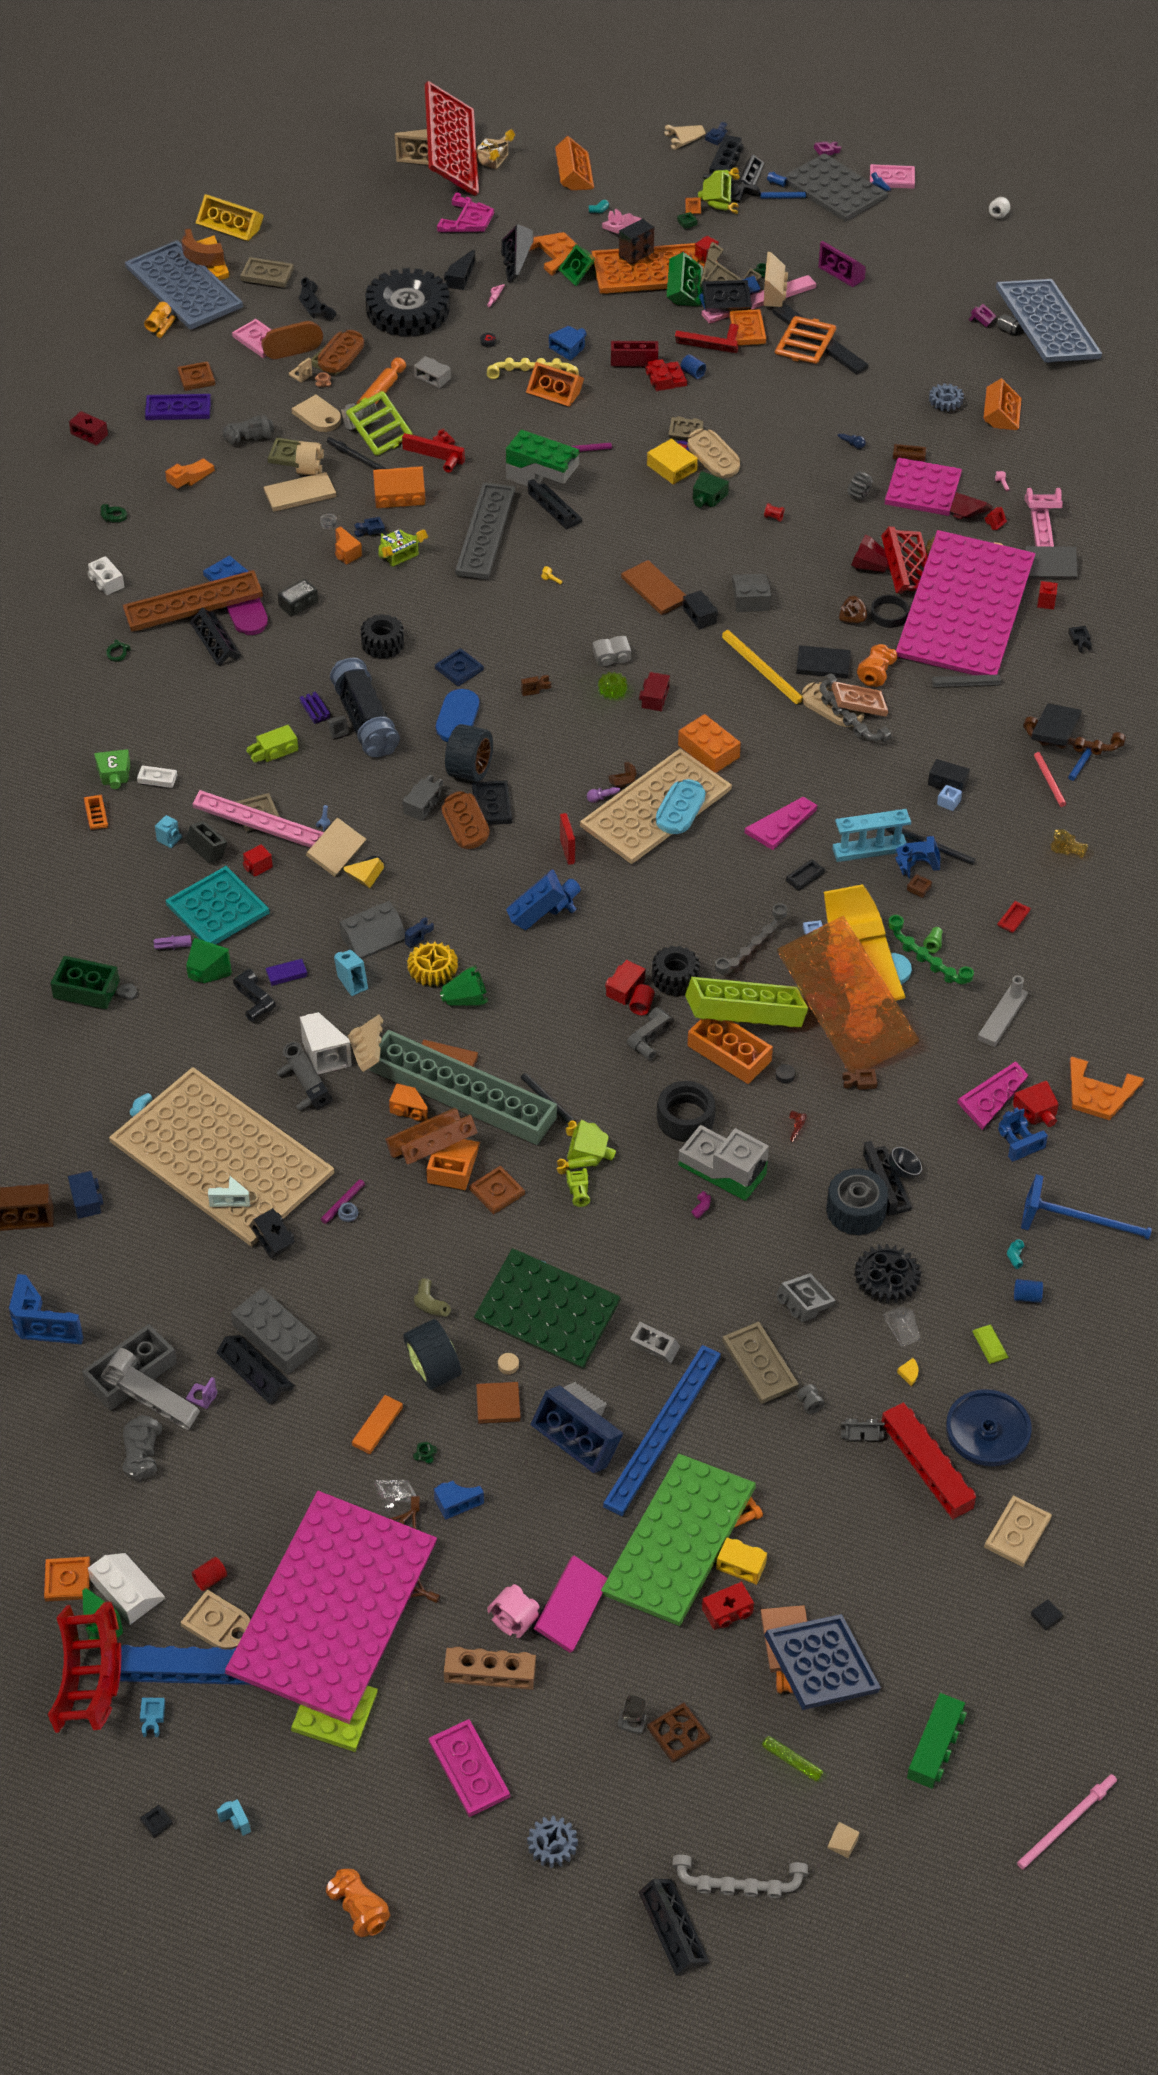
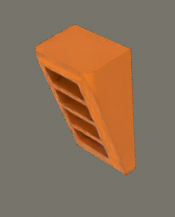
M102 795L84 797L90 830L108 828ZM102 816L101 818L92 819V817ZM103 821V823L93 824V822Z

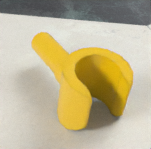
M545 566L543 568L542 579H551L560 585L562 584V580L551 574L552 569Z

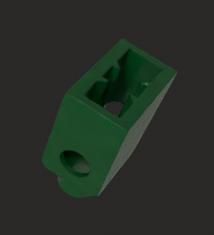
M701 471L693 486L692 499L695 506L702 507L707 505L714 507L729 494V481Z

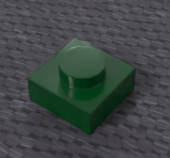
M691 212L677 216L678 223L684 229L698 224V220Z

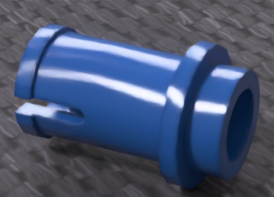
M770 172L767 181L784 187L787 178L777 175L775 172Z

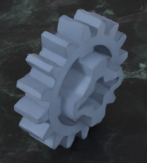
M943 383V386L937 384V388L932 387V390H930L929 402H931V406L935 405V409L941 408V411L947 409V411H950V409L956 410V407L960 408L961 404H963L964 393H962V389L957 390L958 386L953 387L952 384L946 386L945 383Z
M552 1816L551 1821L543 1817L542 1824L536 1821L535 1829L529 1830L531 1837H527V1844L530 1845L529 1853H534L533 1860L536 1861L540 1858L542 1866L549 1862L550 1868H553L555 1862L561 1867L562 1860L564 1859L570 1862V1854L575 1855V1847L578 1846L576 1830H571L572 1824L564 1825V1818H561L558 1822L555 1816ZM562 1833L565 1834V1836L568 1839V1842L566 1841V1838L562 1837ZM537 1842L543 1847V1851L539 1848Z

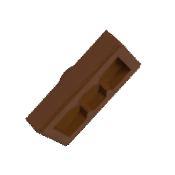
M894 444L892 459L905 458L925 462L926 447Z

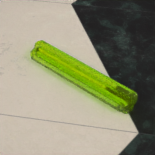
M767 1736L764 1739L762 1746L812 1780H820L823 1770L771 1736Z

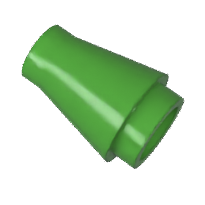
M939 927L932 928L923 942L924 947L928 949L929 953H936L942 947L943 931Z

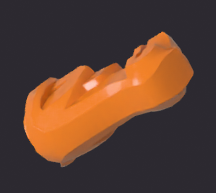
M883 644L871 647L870 655L857 668L859 679L871 687L882 686L887 679L885 671L889 665L897 660V652L895 649H889Z
M340 1869L327 1884L326 1894L330 1899L337 1901L343 1896L345 1897L342 1907L344 1911L349 1912L354 1921L352 1929L356 1936L360 1938L368 1935L374 1936L384 1929L390 1917L388 1905L383 1899L365 1887L357 1871L354 1869Z

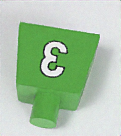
M128 749L94 753L96 767L103 785H110L112 789H118L121 783L128 782L130 771Z

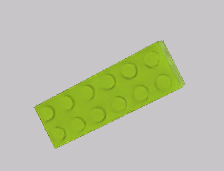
M691 977L685 995L695 1018L699 1019L706 1018L718 1021L728 1020L737 1023L750 1022L752 1024L761 1023L771 1026L802 1027L808 1010L798 987Z

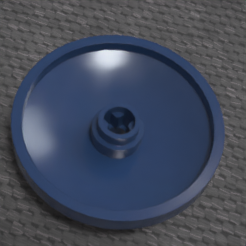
M982 1389L966 1393L953 1403L948 1412L946 1433L950 1444L959 1455L978 1465L1001 1466L1016 1460L1028 1447L1031 1437V1421L1025 1408L1016 1399L1000 1391Z

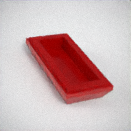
M1014 901L997 925L1010 933H1014L1031 908Z

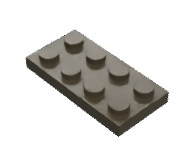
M760 1322L723 1336L722 1342L761 1404L798 1389V1382Z

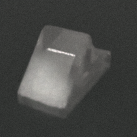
M375 1480L374 1482L378 1497L387 1513L396 1502H411V1496H416L408 1480Z

